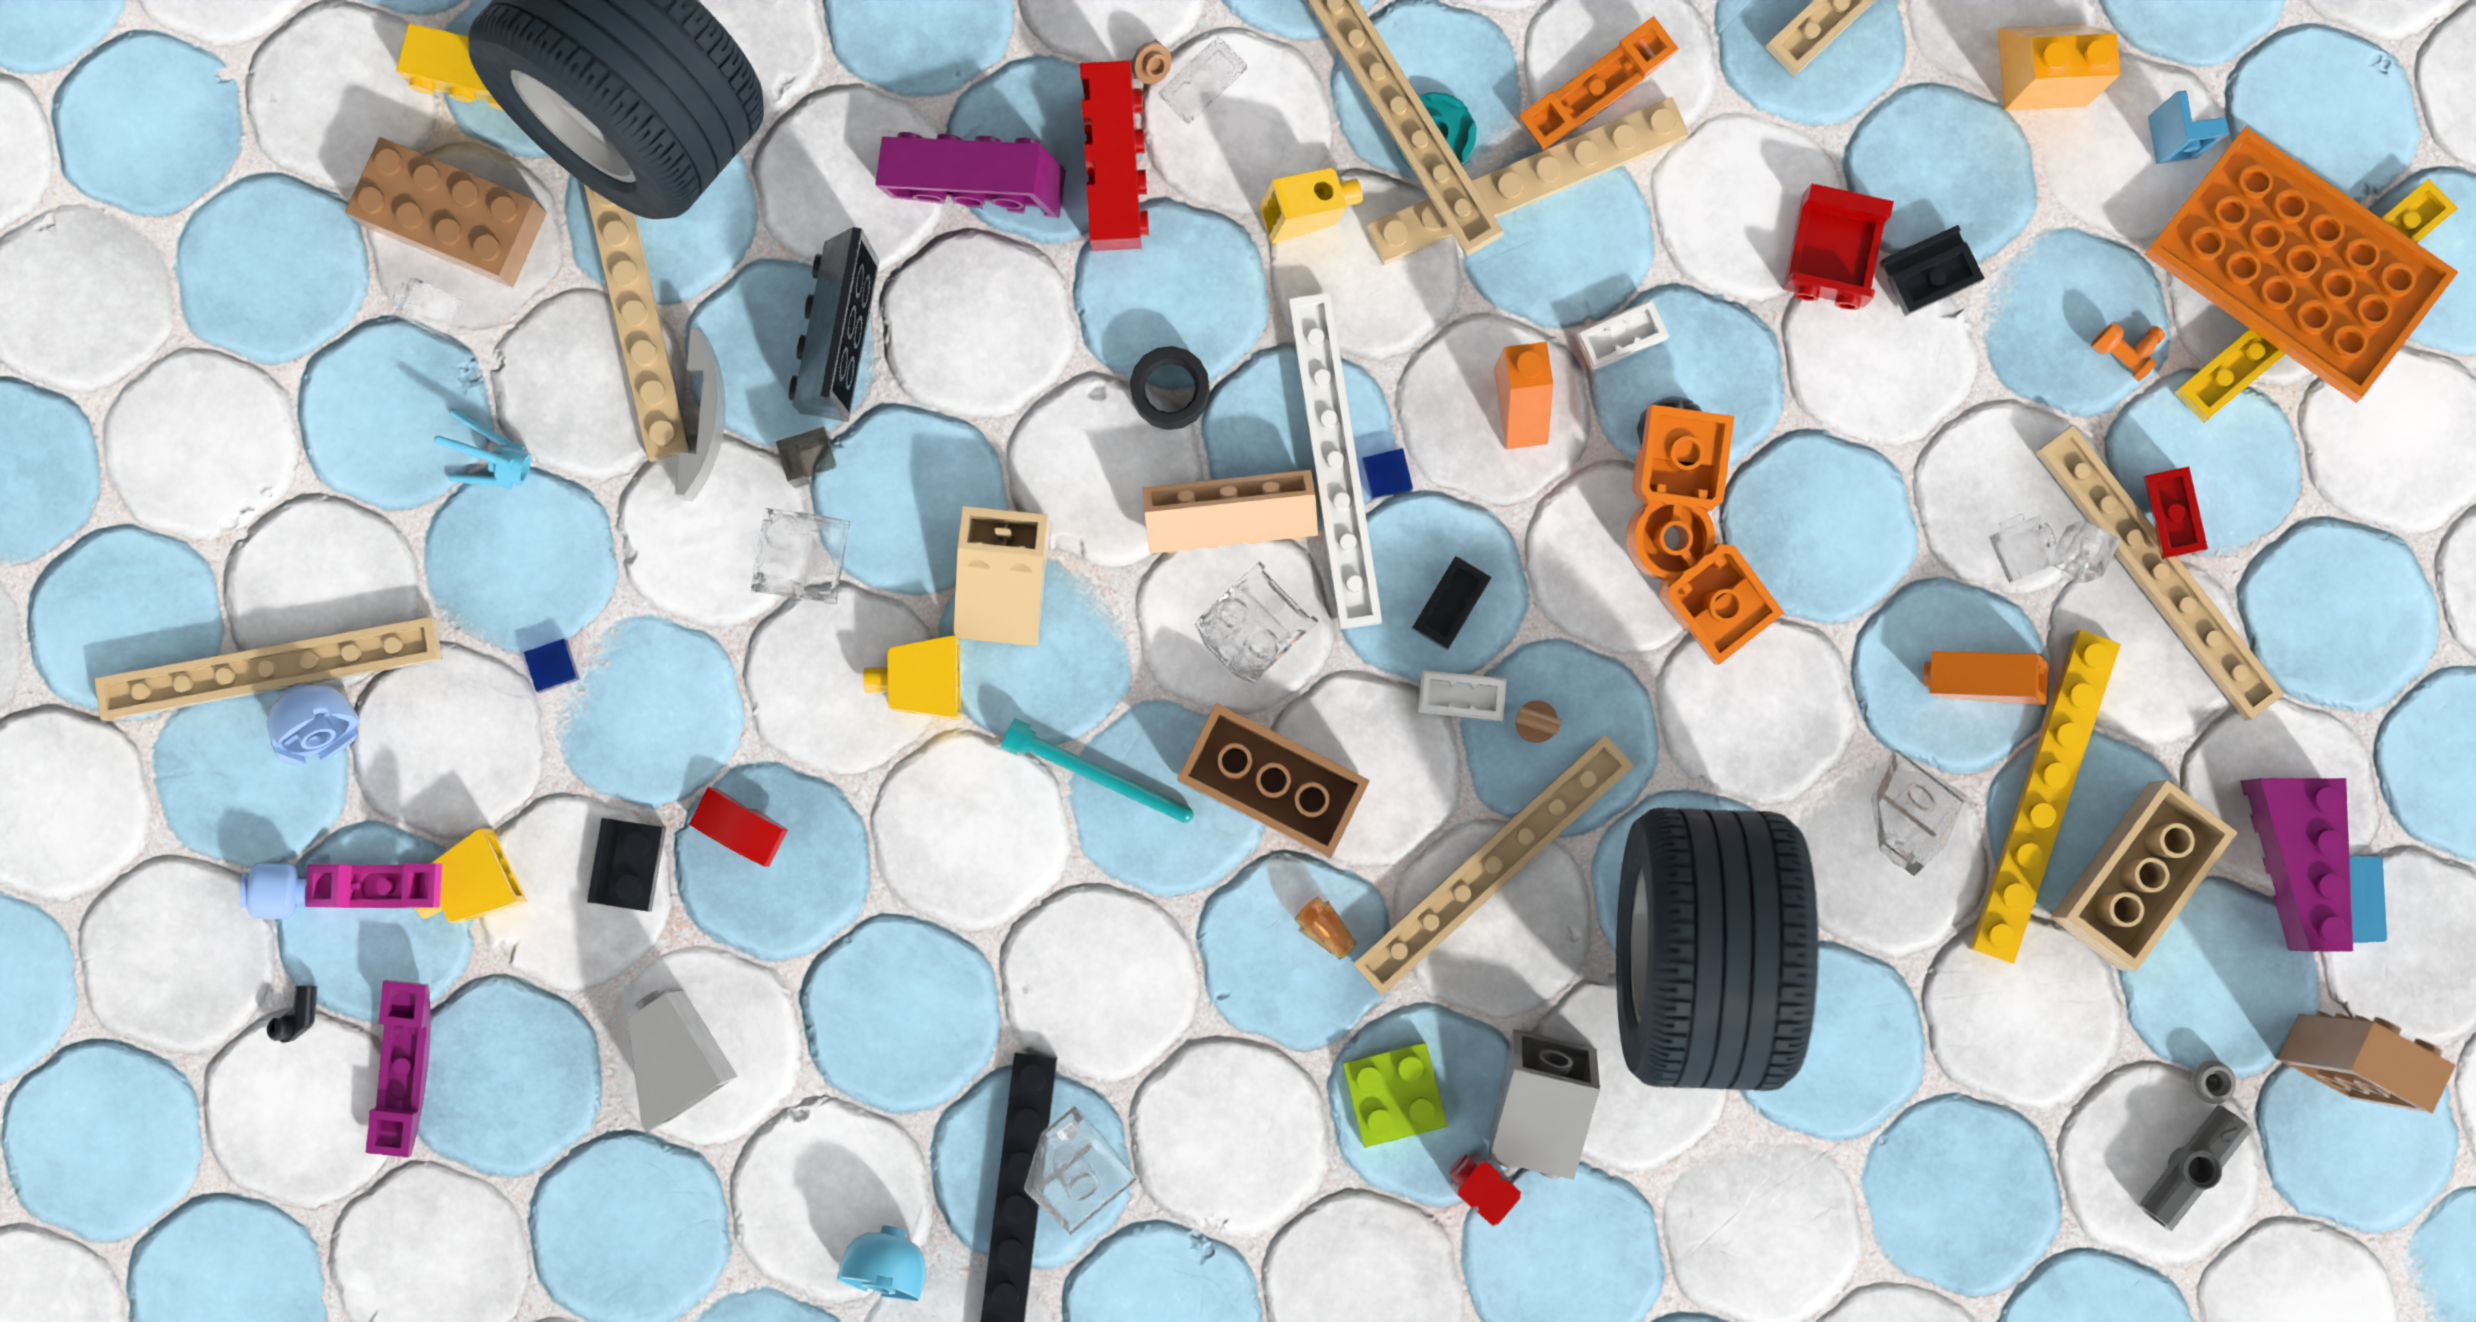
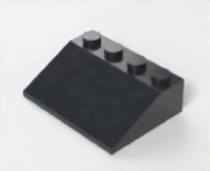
M852 227L825 241L822 254H816L812 276L814 279H817L814 295L809 294L806 299L804 312L805 319H809L806 335H800L797 345V359L801 360L799 375L792 376L789 386V400L793 401L792 406L800 414L849 422L880 263L862 228Z

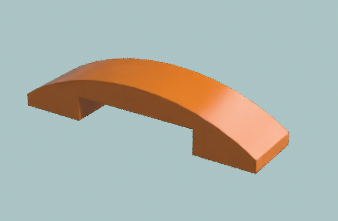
M1653 16L1621 39L1616 48L1555 93L1551 91L1518 115V118L1541 149L1544 150L1583 126L1627 94L1672 57L1679 48Z

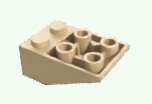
M962 506L957 549L953 636L965 640L1038 647L1051 521L1047 514Z

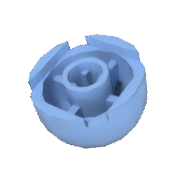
M298 684L289 688L272 706L267 720L270 742L276 757L284 763L297 765L307 764L305 756L318 754L320 760H323L344 750L357 738L358 731L356 725L360 726L359 719L349 700L333 687L318 684Z

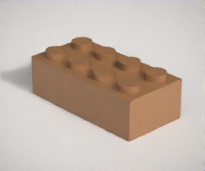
M380 136L345 210L348 216L363 227L512 288L517 281L547 214L529 197Z
M1215 703L1177 778L1179 783L1329 859L1332 858L1370 780L1217 703Z
M2318 1011L2316 1016L2298 1014L2277 1057L2278 1061L2352 1100L2433 1114L2456 1067L2454 1063L2440 1057L2443 1052L2441 1048L2418 1038H2415L2414 1042L2400 1036L2402 1029L2385 1019L2374 1017L2372 1021L2359 1015H2355L2352 1019L2340 1013H2336L2333 1017L2321 1011Z

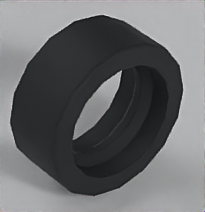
M1175 346L1159 347L1145 354L1133 369L1130 380L1132 402L1140 417L1152 426L1165 430L1181 429L1195 422L1206 409L1210 396L1208 373L1201 360L1190 351ZM1174 364L1181 366L1190 373L1194 380L1195 392L1193 399L1185 408L1177 412L1158 410L1149 402L1146 396L1145 385L1148 376L1154 369L1162 365Z

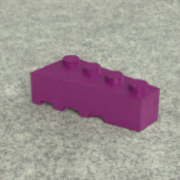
M899 132L897 137L882 136L875 186L890 198L945 204L946 197L948 196L952 197L953 202L971 208L983 209L985 201H989L996 206L1007 208L1008 212L1025 214V207L1031 206L1042 208L1045 211L1044 215L1046 217L1060 218L1066 169L1038 140L1019 137L1015 139V143L1001 142L998 138L983 135L977 136L975 141L962 140L960 137L951 134H938L936 139H926L915 133Z
M2257 778L2241 780L2243 793L2248 795L2253 815L2250 816L2255 833H2259L2265 857L2262 859L2266 874H2270L2276 895L2273 898L2288 950L2353 952L2346 778Z

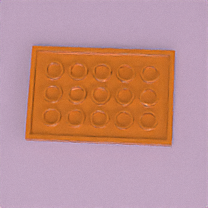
M2246 126L2144 254L2355 403L2364 397L2458 274L2457 270Z

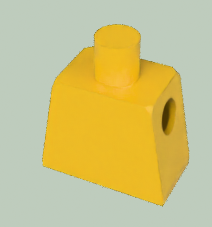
M1333 168L1272 180L1259 207L1270 242L1274 244L1336 224L1345 211L1346 206L1362 203L1363 194L1357 178L1339 182L1336 171Z
M946 636L888 648L887 667L864 668V692H888V708L893 711L961 720L960 640L956 636Z
M480 828L430 863L442 864L440 908H416V910L423 919L443 910L450 923H461L515 907L528 901L494 830Z

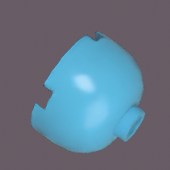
M883 1225L880 1233L868 1232L855 1238L850 1243L840 1261L837 1281L867 1292V1289L882 1292L880 1296L915 1302L920 1299L925 1285L927 1269L924 1255L917 1245L906 1240L907 1231Z

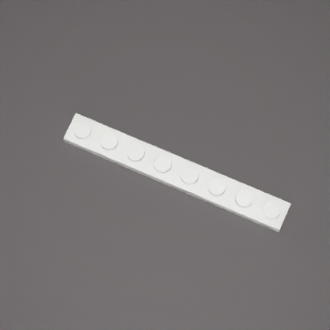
M1331 293L1289 298L1339 628L1343 630L1382 624Z

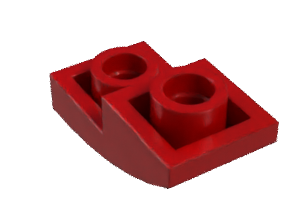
M707 787L689 825L721 845L764 867L770 866L788 829L759 810L747 808L718 788Z

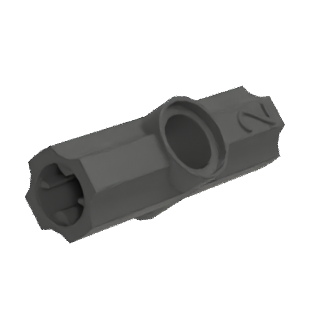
M2217 1105L2184 1147L2177 1148L2171 1153L2168 1159V1168L2138 1206L2152 1220L2165 1229L2173 1231L2204 1190L2213 1188L2219 1183L2222 1177L2223 1166L2252 1131L2248 1124L2225 1107ZM2197 1157L2201 1163V1171L2195 1178H2191L2188 1171L2189 1164Z

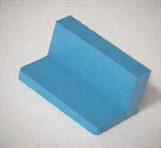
M2186 90L2174 93L2148 117L2156 164L2197 159L2229 134L2226 117L2192 122Z
M2349 856L2353 943L2385 942L2387 940L2383 859L2380 856Z

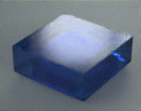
M1403 448L1362 458L1372 500L1413 490Z
M561 639L524 652L536 692L542 693L580 680L568 640Z

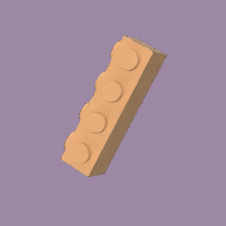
M1311 470L1143 487L1149 553H1172L1178 550L1204 547L1216 548L1223 545L1242 543L1257 544L1262 541L1301 539L1318 535L1316 498Z

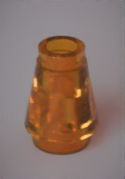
M1319 896L1308 902L1294 919L1300 926L1299 932L1332 955L1334 954L1338 960L1348 955L1357 944V941L1352 937V934L1330 901L1324 902Z

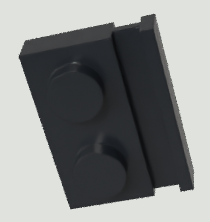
M1959 225L1883 258L1879 262L1881 268L1885 269L1888 276L1887 280L1905 317L1979 284L1985 279L1967 241L1964 242L1960 234L1961 229Z
M601 818L587 902L652 912L666 827Z

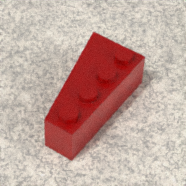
M1130 60L1079 63L1080 79L1082 80L1084 91L1082 116L1084 133L1086 135L1084 150L1086 174L1088 175L1087 201L1092 251L1142 249L1141 236L1149 235L1148 210H1140L1139 195L1147 194L1146 169H1138L1137 154H1145L1144 128L1136 129L1135 114L1143 113L1142 88H1134Z

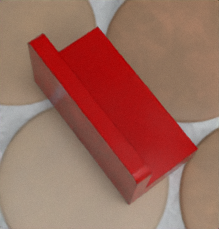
M2190 467L2145 475L2143 479L2161 558L2167 559L2187 554L2196 555L2208 550Z

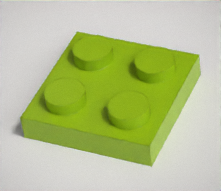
M1426 1042L1342 1063L1364 1148L1448 1127Z

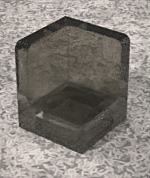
M825 427L776 441L787 482L794 488L811 484L810 476L836 468L837 464L830 444L833 442L832 437Z

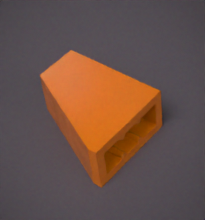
M1547 341L1504 347L1494 367L1505 448L1510 450L1547 445L1553 393V378Z
M1931 651V662H1925L1923 683L1924 687H1930V694L1936 698L2047 705L2049 663L2039 654Z

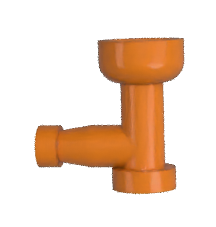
M2113 321L2094 339L2090 347L2099 354L2111 352L2133 371L2132 377L2139 382L2155 367L2156 362L2149 356L2154 351L2156 345L2163 340L2165 332L2157 326H2151L2146 336L2133 349L2122 339L2124 335L2123 328Z

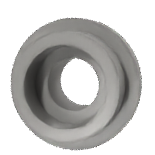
M2205 1061L2200 1063L2192 1072L2191 1088L2194 1094L2203 1102L2221 1104L2227 1101L2235 1091L2236 1079L2234 1073L2222 1062ZM2214 1074L2217 1078V1085L2214 1089L2210 1090L2206 1086V1079L2209 1075Z

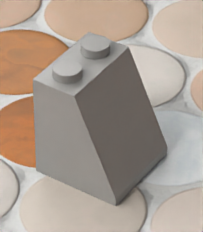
M668 989L661 992L656 990L635 1003L638 1011L627 1018L641 1124L646 1132L667 1124L738 1077L684 990L669 992Z
M1513 1029L1489 1136V1160L1510 1169L1521 1167L1538 1171L1542 1175L1553 1179L1564 1177L1574 1180L1600 1092L1597 1049Z

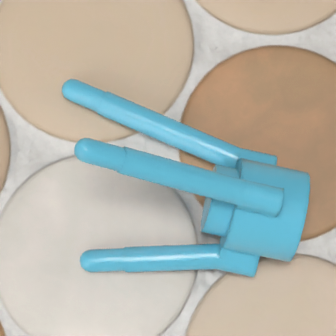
M453 408L449 411L452 417L503 447V449L496 447L493 452H489L439 435L436 436L434 442L439 445L489 461L488 471L493 472L495 475L452 473L448 475L449 481L497 485L509 490L512 489L513 483L518 485L524 483L532 461L531 454L524 452V445L508 440L457 409Z

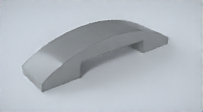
M690 328L687 370L695 378H703L696 454L679 453L675 495L683 501L691 502L702 490L715 465L723 438L726 408L725 389L719 361L708 337L699 328Z

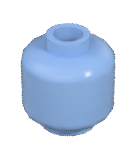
M256 863L252 866L249 873L242 874L240 907L247 908L250 916L255 919H289L294 915L297 904H305L307 879H298V872L293 864Z

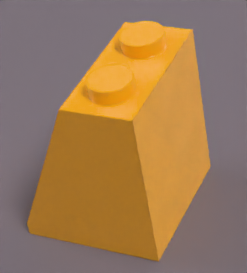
M2085 24L2005 27L1998 30L2004 111L2086 107L2120 75L2117 33Z

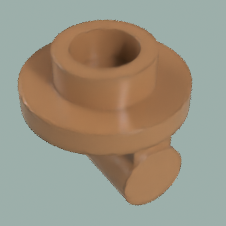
M1157 39L1142 45L1131 60L1132 77L1139 79L1145 84L1160 82L1166 77L1171 67L1170 52Z
M1531 701L1522 707L1520 706L1515 719L1519 735L1531 743H1542L1549 740L1553 735H1557L1561 724V719L1558 718L1554 708L1543 701Z

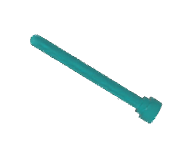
M1014 718L1004 737L1001 749L1014 755H1017L1018 752L1024 755L1030 752L1180 822L1188 823L1193 819L1194 813L1190 807L1036 737V732L1029 729L1030 724Z

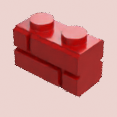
M1464 1153L1448 1172L1452 1176L1450 1186L1455 1193L1492 1226L1499 1225L1521 1199V1191L1479 1153L1472 1154L1470 1157Z

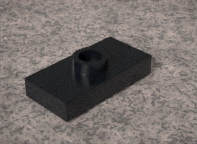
M1455 556L1411 629L1448 650L1492 577Z

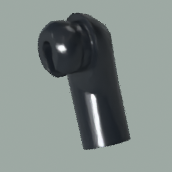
M295 986L293 1009L279 1019L273 1018L267 1025V1035L271 1040L282 1043L291 1042L312 1027L315 1022L318 986Z

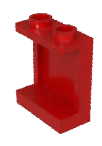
M1811 183L1802 195L1783 290L1794 292L1793 296L1800 300L1817 301L1819 298L1835 301L1834 305L1841 309L1858 310L1860 307H1865L1874 298L1875 290L1871 289L1883 228L1884 224L1891 217L1894 201Z

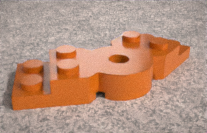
M1648 405L1642 448L1637 449L1632 492L1642 505L1634 512L1627 526V551L1631 560L1641 572L1661 580L1659 594L1661 601L1682 629L1690 632L1714 665H1720L1784 614L1783 610L1737 548L1733 545L1715 544L1714 525L1707 513L1724 500L1735 416ZM1671 526L1679 534V543L1672 550L1664 542V534Z

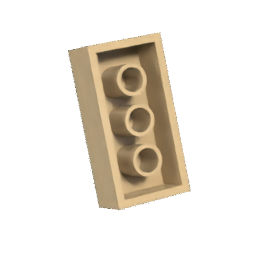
M2170 781L2149 782L2050 918L2119 970L2137 971L2238 832Z

